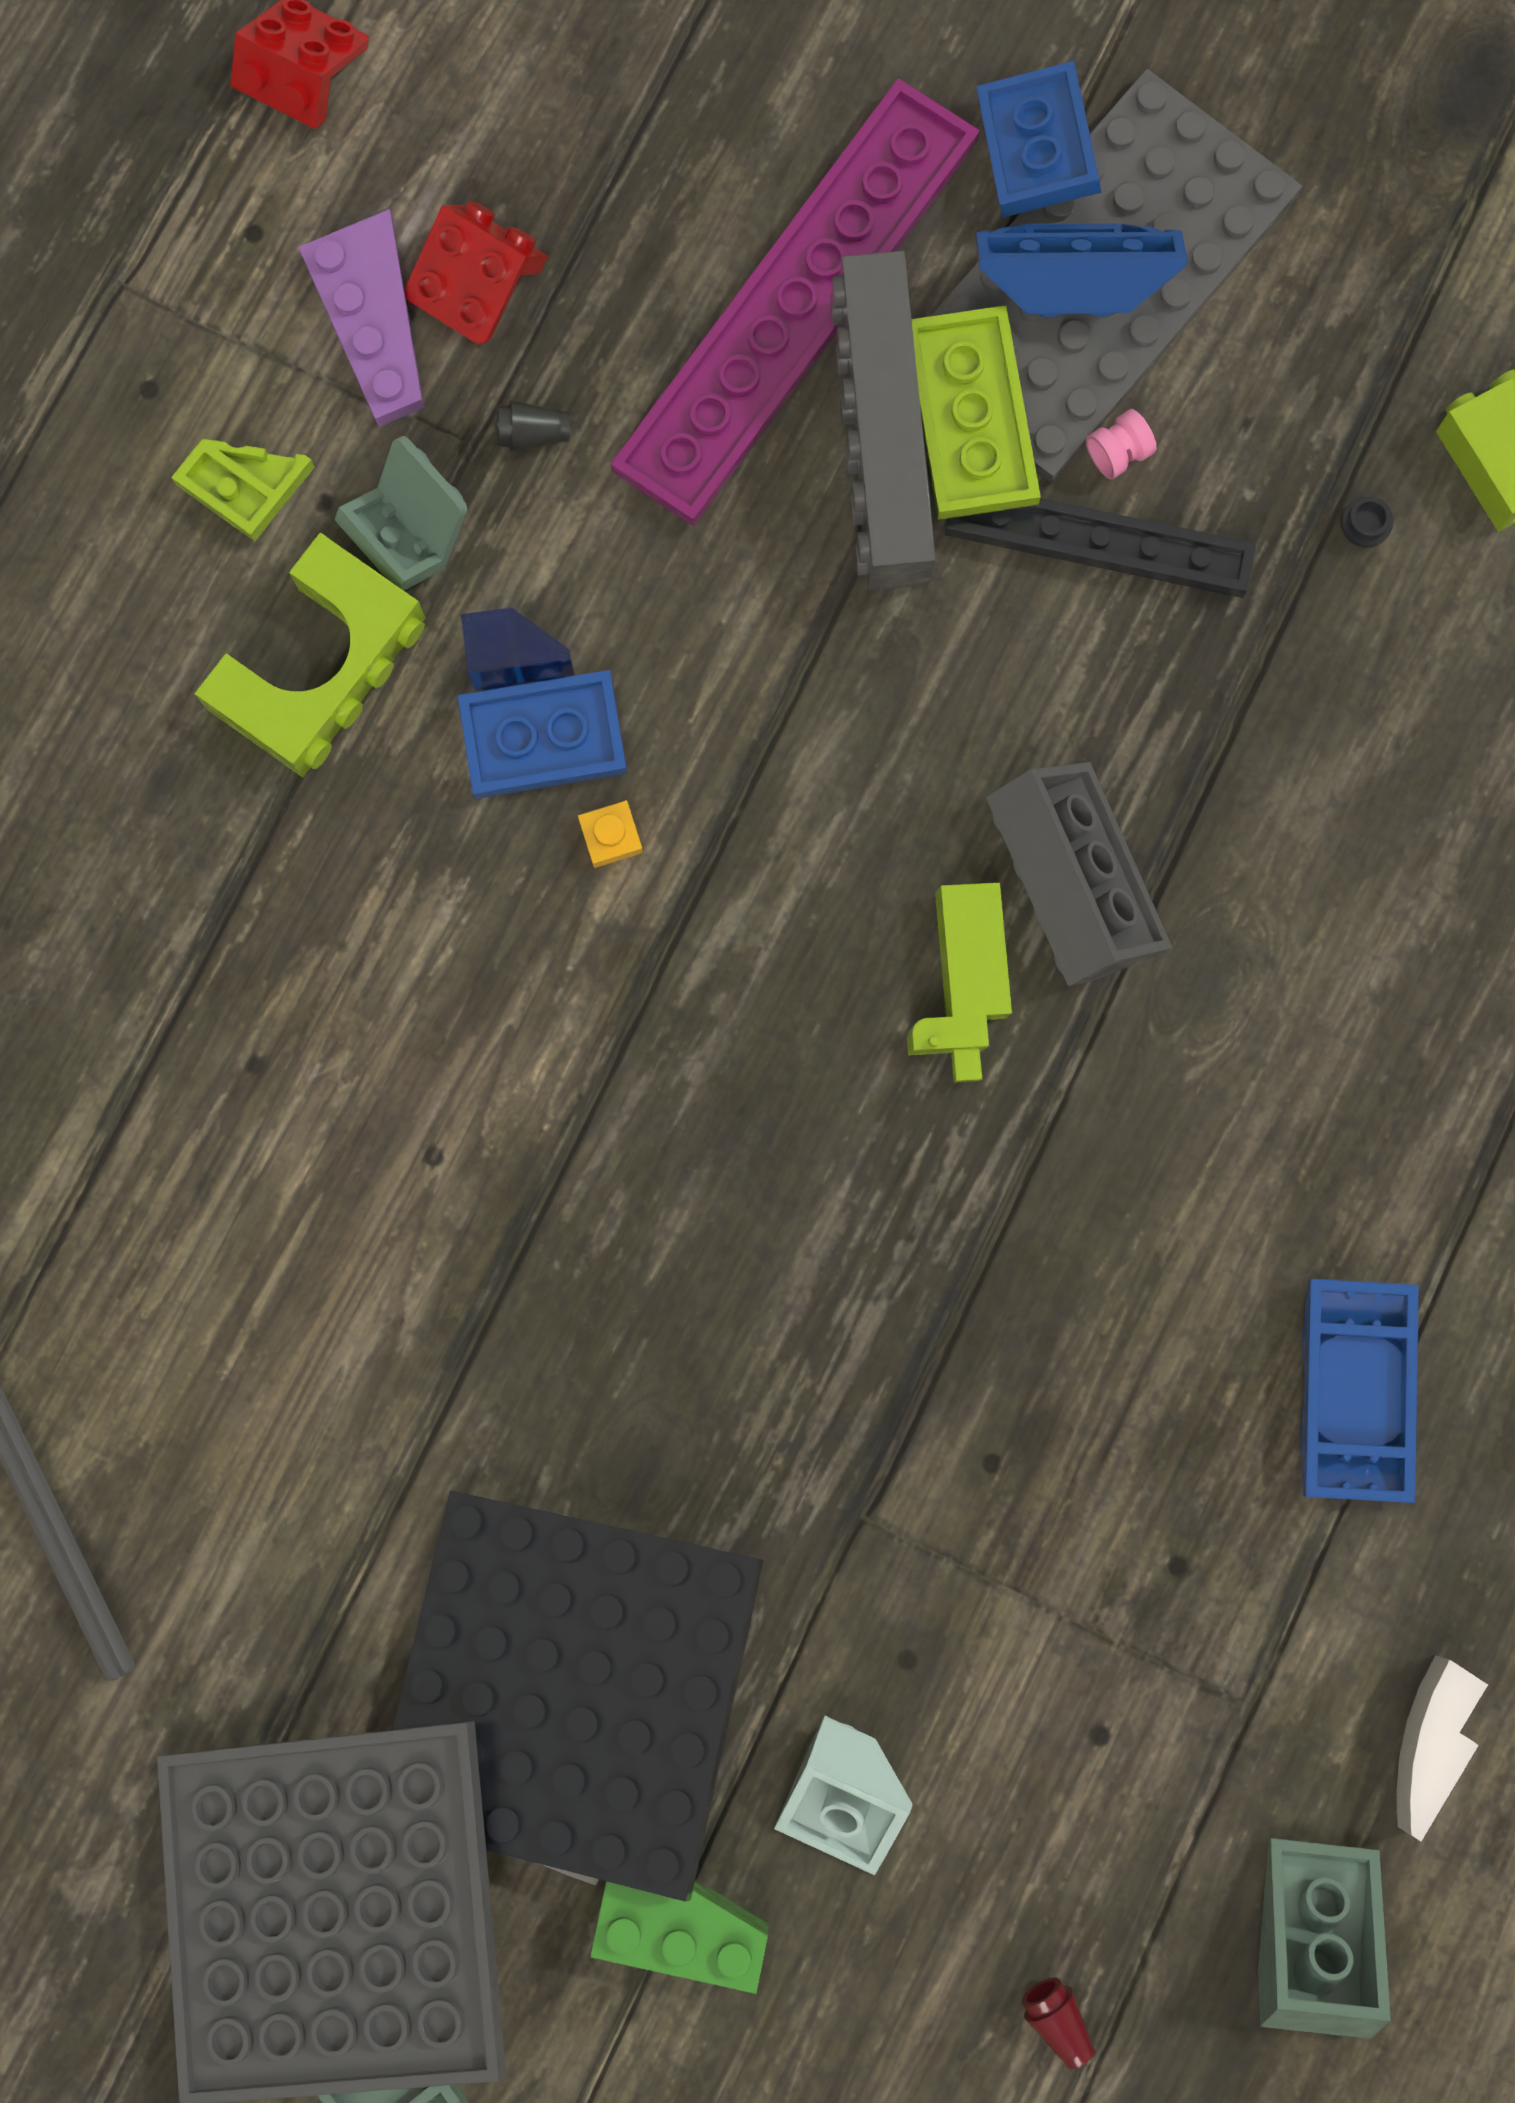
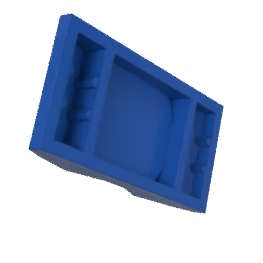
M1324 1279L1308 1280L1302 1334L1304 1401L1300 1425L1301 1474L1304 1497L1415 1503L1419 1285Z

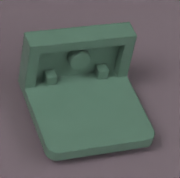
M401 436L392 442L378 487L340 506L335 521L386 579L405 591L446 568L465 519L467 506L460 492L450 485L434 468L426 454L418 449L406 436Z

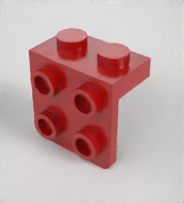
M280 0L235 33L230 86L316 129L326 121L331 77L367 50L369 37L367 34L355 29L348 21L335 19L312 7L306 0Z
M468 201L466 205L441 206L407 282L404 293L409 302L474 343L485 344L491 340L520 276L540 274L548 255L534 247L536 240L531 235L511 226L506 230L493 222L495 214L476 202Z

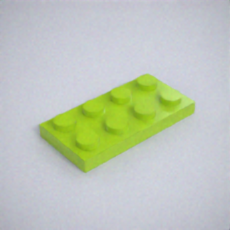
M1006 305L911 319L923 439L937 520L1039 505L1041 496Z

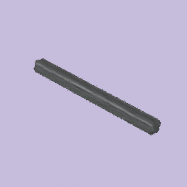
M0 1386V1461L105 1679L108 1681L116 1680L131 1672L135 1668V1662Z

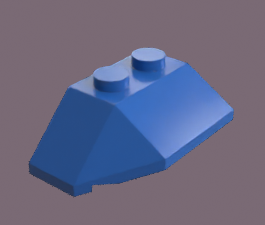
M1021 224L999 228L994 232L987 230L976 232L979 268L1027 314H1039L1044 317L1086 313L1096 317H1107L1113 313H1130L1183 270L1187 264V253L1181 230L1167 229L1162 232L1153 227L1131 224Z

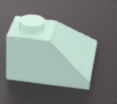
M824 1716L806 1752L774 1829L875 1875L910 1814L913 1804L875 1738L856 1730L850 1725Z

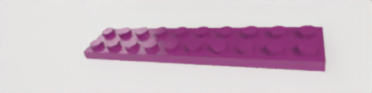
M898 78L611 462V471L694 527L836 335L837 327H841V325L832 326L830 294H832V276L840 275L842 256L898 251L979 140L980 130Z

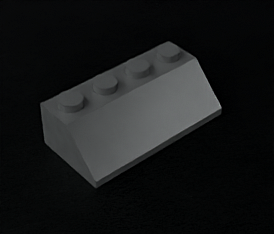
M1090 762L1030 769L986 797L993 813L994 824L1005 840L1013 859L1014 870L1026 888L1034 907L1035 918L1046 934L1054 953L1055 964L1063 974L1068 987L1101 979L1173 948Z

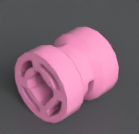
M1129 409L1117 416L1114 425L1109 429L1104 427L1098 428L1086 437V446L1094 464L1110 480L1126 472L1129 462L1134 460L1143 461L1157 450L1156 441L1149 425L1134 409Z

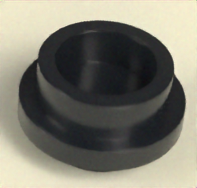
M1361 497L1355 499L1346 507L1341 518V528L1345 537L1351 543L1359 547L1371 548L1382 544L1388 538L1393 528V515L1383 500L1376 497Z

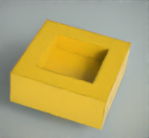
M627 800L578 815L594 868L643 853Z

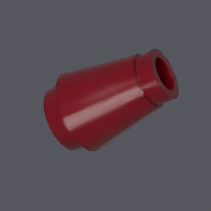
M1056 1977L1045 1979L1030 1988L1022 1998V2004L1026 2009L1024 2019L1064 2062L1068 2069L1079 2068L1090 2061L1095 2054V2049L1091 2043L1072 1988L1064 1986L1061 1980Z

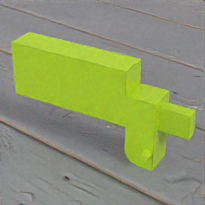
M1000 883L941 885L935 892L946 1017L919 1020L907 1034L908 1055L951 1053L954 1083L981 1081L980 1051H984L989 1047L987 1020L1006 1019L1012 1014Z

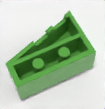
M606 1881L591 1958L756 1994L768 1938V1923L711 1888H706L696 1881L691 1900L687 1902Z

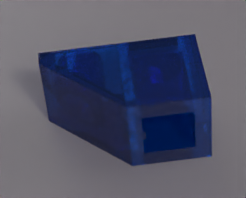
M512 607L461 614L468 675L474 689L482 688L483 691L510 687L515 683L540 682L575 675L570 649Z

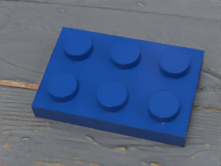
M1074 61L976 86L1002 218L1101 193L1098 170Z
M610 670L457 695L472 792L475 799L628 774Z

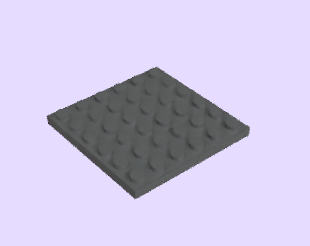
M475 1721L169 1754L157 1757L179 2103H225L495 2082L506 2077Z

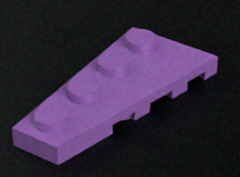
M390 209L298 247L378 427L424 408L408 306L404 293L400 258L395 238L394 222Z

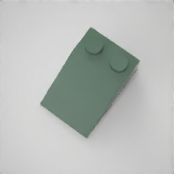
M1273 1838L1268 1841L1258 1964L1260 2027L1371 2039L1391 2021L1379 1850Z

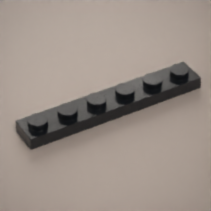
M1040 498L1039 505L948 518L944 534L955 538L1244 598L1248 589L1257 544Z

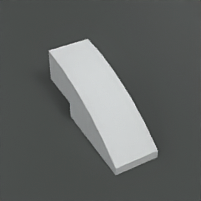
M1436 1655L1416 1694L1406 1723L1399 1756L1396 1792L1398 1827L1419 1841H1422L1479 1746L1461 1734L1460 1731L1488 1684L1453 1661Z

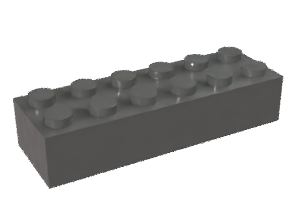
M905 251L842 256L840 275L832 276L830 311L832 326L841 325V327H837V344H835L837 376L846 375V378H842V394H840L842 426L851 425L852 428L847 429L845 463L847 476L856 475L857 480L852 481V495H850L852 526L861 525L862 532H857V545H855L857 576L866 575L868 591L928 585L936 559Z

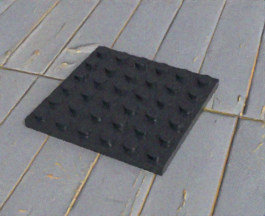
M450 1490L392 1730L475 1721L486 1850L680 1901H690L764 1560Z

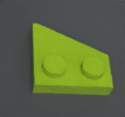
M202 439L171 478L176 486L255 542L315 467L312 460L306 455L296 454L295 458L268 454L264 448L251 446L235 448L226 442Z

